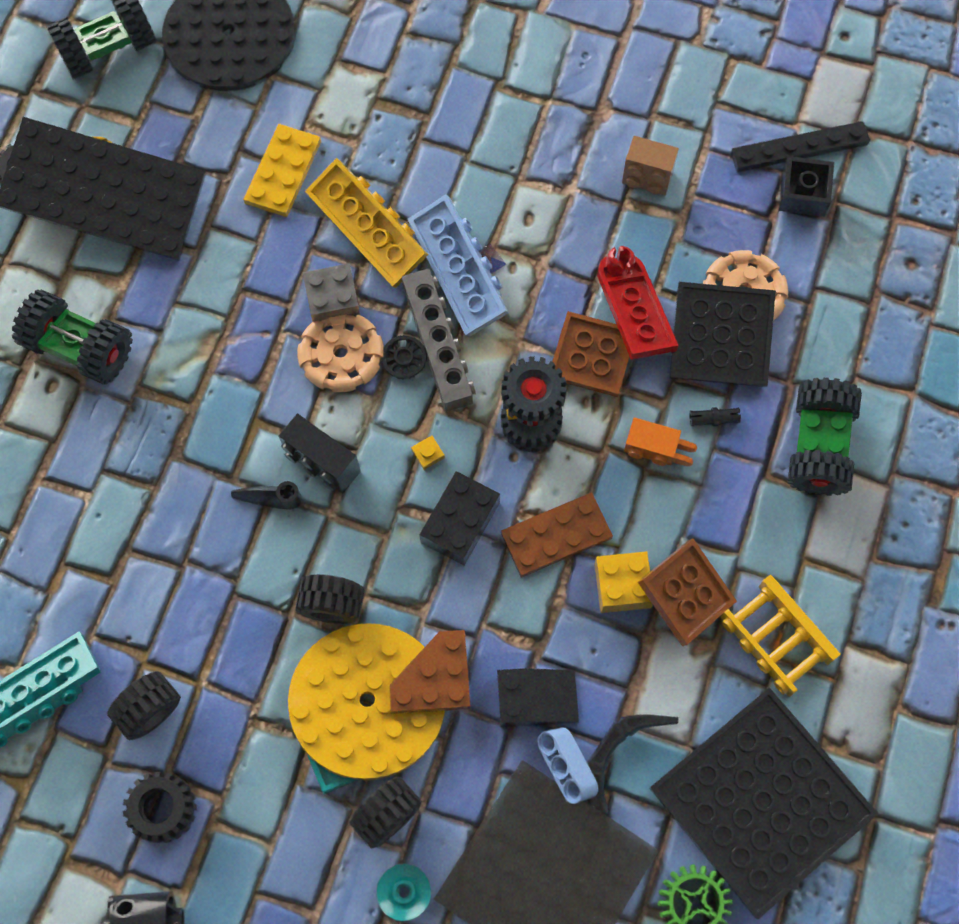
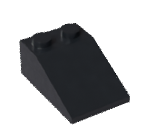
M528 668L497 670L500 727L579 723L575 670Z

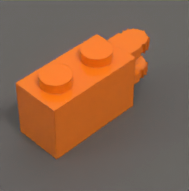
M634 417L624 452L636 459H650L654 464L660 466L676 463L690 467L694 460L675 452L676 449L696 452L697 445L679 439L681 430Z

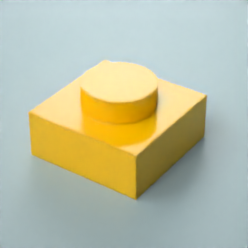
M432 435L411 447V451L423 470L445 458L444 453Z

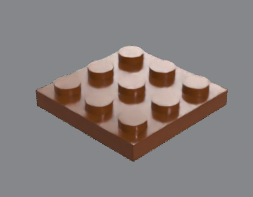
M567 311L552 361L555 363V369H561L562 377H565L566 384L618 397L630 356L617 324Z
M694 539L688 540L638 581V584L681 646L688 645L737 602Z

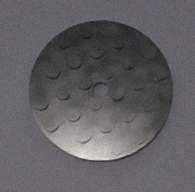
M174 0L166 13L162 27L163 46L175 70L187 81L191 80L199 84V87L214 91L247 89L255 86V82L265 77L269 79L281 68V64L286 57L290 56L296 34L293 13L287 0ZM229 27L234 30L230 35L224 34Z

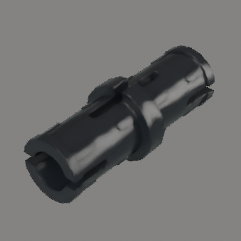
M712 407L711 410H691L689 412L690 426L712 424L713 427H716L719 424L740 423L741 414L738 415L740 408L718 409L717 407Z

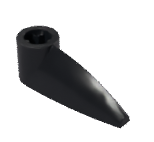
M284 481L279 486L247 487L231 491L232 498L278 509H295L302 501L297 485L291 481ZM292 492L293 495L286 499L285 496Z

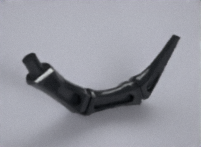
M638 714L624 716L620 718V721L613 722L587 761L598 784L597 795L588 800V820H595L600 832L610 828L604 816L608 813L604 793V770L607 769L609 759L614 750L627 739L626 737L633 736L637 731L644 728L678 724L679 717Z

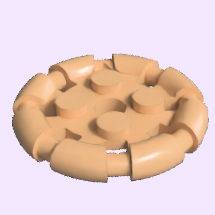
M752 251L730 252L725 258L719 257L708 268L706 272L707 278L703 281V284L716 285L715 281L717 280L722 282L723 286L776 290L773 321L783 312L785 308L784 301L788 298L787 280L785 275H781L779 272L780 267L763 254L761 256L754 255ZM751 263L758 265L757 269L753 266H748V264ZM733 265L734 270L730 272L728 266ZM769 276H771L773 279V281L770 283H768L766 280V278Z
M346 314L312 322L304 330L301 336L303 338L302 343L298 344L297 350L298 363L300 368L304 369L305 377L315 386L321 389L328 388L336 393L350 392L356 390V387L361 384L366 385L379 371V363L384 354L383 341L381 336L377 335L376 327L360 315L352 316ZM347 324L354 326L352 331L346 329ZM331 326L332 329H329L326 333L323 331L324 328ZM368 337L369 342L363 344L362 339ZM312 342L318 344L317 349L310 347ZM339 348H344L348 352L344 357L339 358L334 355L335 351ZM365 356L371 358L370 362H364ZM319 361L321 366L313 367L312 364ZM356 370L358 375L350 378L348 374ZM329 375L337 376L334 380L328 379Z

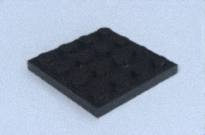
M678 282L673 332L678 343V349L671 354L669 378L767 387L776 290Z

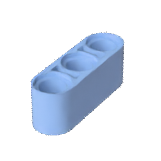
M558 728L541 733L538 738V747L565 799L569 803L575 804L594 798L598 793L597 781L569 730Z

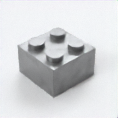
M350 263L303 272L313 322L346 314L352 316L360 315Z

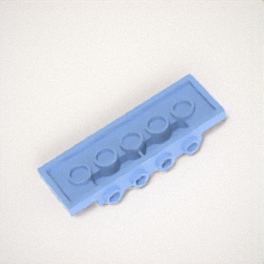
M447 194L408 218L421 247L429 254L427 259L467 337L474 335L509 313L499 289L503 288L502 284L496 276L492 277L489 271L492 269L490 261L486 256L482 258L479 252L483 249L482 245L476 237L472 238L470 231L473 228L467 218L462 219Z

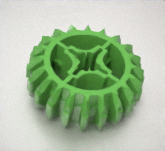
M691 864L689 874L684 866L679 867L681 876L679 877L676 872L672 871L670 877L674 882L672 883L666 879L663 880L662 883L669 889L668 891L659 890L658 892L659 895L666 897V901H658L657 905L660 907L666 906L667 911L659 914L660 917H670V920L665 924H687L695 914L699 913L711 919L707 924H728L726 920L721 918L722 915H732L731 911L724 909V905H732L733 901L730 899L724 900L723 895L730 893V889L721 890L719 888L724 884L725 880L721 878L714 882L713 879L716 876V871L713 870L706 876V866H701L699 873H697L695 864ZM688 879L702 881L701 886L694 893L683 890L679 885ZM709 888H711L715 895V912L706 902ZM674 894L684 904V910L680 919L674 910ZM697 895H700L698 903L703 909L694 908L693 911H690L692 903L687 897L696 898Z

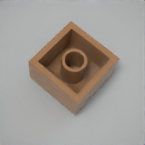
M633 136L625 160L622 183L627 184L631 188H641L653 194L666 195L674 172L679 148Z

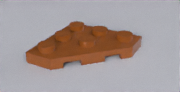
M465 630L438 632L390 684L391 714L470 709Z

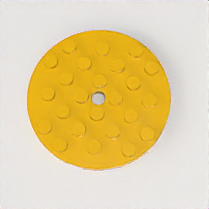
M371 623L346 626L327 634L317 641L305 653L297 665L291 679L288 694L290 722L298 742L308 756L331 773L344 778L349 777L362 780L387 778L408 769L419 761L436 740L443 723L445 711L391 714L390 684L422 651L424 646L415 638L399 629ZM365 693L375 698L374 704L369 707H365L360 703V698Z

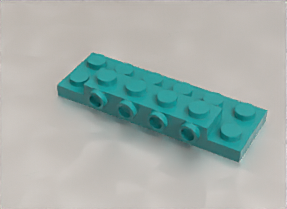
M80 631L0 680V748L5 746L8 738L16 733L22 734L29 731L31 724L40 718L47 719L51 717L55 712L54 709L62 704L75 702L78 694L83 692L80 685L101 673L91 649Z

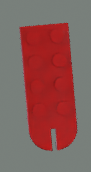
M619 246L617 258H615L616 249L613 247L608 252V255L601 260L597 276L630 359L677 351L678 343L644 264L634 255L631 249L625 246Z

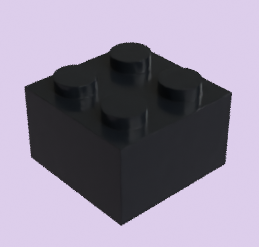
M787 156L782 169L778 211L825 217L831 204L834 162Z

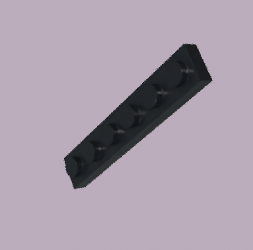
M864 121L735 147L731 149V156L736 172H742L785 163L787 156L809 158L866 146L869 144L870 138Z

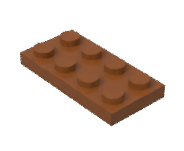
M592 492L501 530L503 540L521 578L613 538L611 530Z

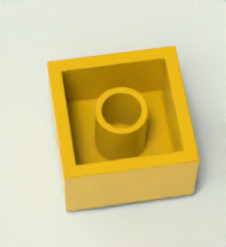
M647 551L596 556L594 565L601 613L652 608V602L638 584V581L650 572Z

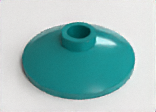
M398 864L392 866L383 873L378 882L376 891L377 901L387 916L399 921L412 920L421 915L430 902V882L425 873L414 865ZM402 887H407L410 891L409 896L406 898H402L399 894Z

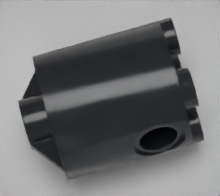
M172 891L108 897L109 919L104 920V924H185L183 907L176 908L175 896Z

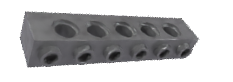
M429 269L402 276L403 288L421 342L426 350L427 360L445 412L473 404V395L476 394L472 380L468 381L465 375L468 373L465 359L460 360L458 352H461L460 344L457 338L453 339L451 331H454L451 318H446L444 314L447 308L443 296H438L437 290L440 288L436 276L432 277ZM423 295L430 296L427 300L420 299ZM429 316L438 317L434 321L427 320ZM438 336L445 338L441 342H437L434 340V338ZM449 357L452 359V361L449 363H443L441 362V359ZM453 378H456L460 381L455 385L448 383V381Z

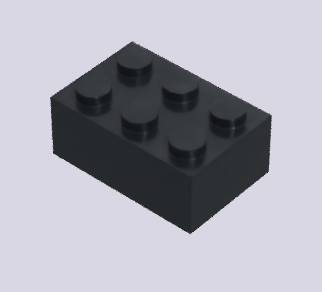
M298 413L278 435L282 443L281 448L286 452L284 454L285 457L294 464L299 462L305 466L303 469L314 478L319 476L324 480L323 484L333 492L338 490L343 494L361 472L357 456Z
M456 471L420 532V542L465 566L500 504V493Z

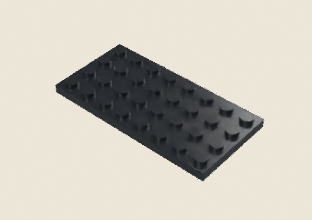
M23 116L0 186V208L180 261L205 180L206 171Z

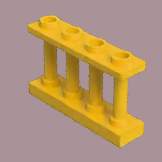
M770 574L758 586L761 589V594L735 615L727 609L722 614L721 619L723 620L722 625L730 634L734 633L738 637L741 648L756 658V664L759 669L765 674L769 673L775 680L774 685L777 690L783 695L786 693L790 697L798 691L793 684L818 662H825L829 665L841 654ZM767 601L772 602L778 608V614L750 635L741 623ZM784 621L790 622L796 629L795 634L768 655L758 643ZM807 641L813 648V654L785 675L775 663L799 643Z

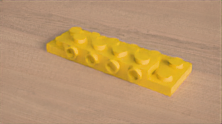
M336 158L305 192L392 287L397 288L402 283V276L410 274L429 254L416 242L417 240L413 237L414 230L408 224L404 223L402 225L398 221L400 218L398 213L391 207L388 210L383 205L385 202L383 197L376 191L372 194L368 189L371 185L362 176L359 178L354 176Z

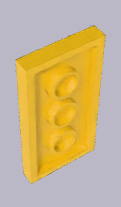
M278 124L243 199L244 203L288 217L322 142L321 137Z

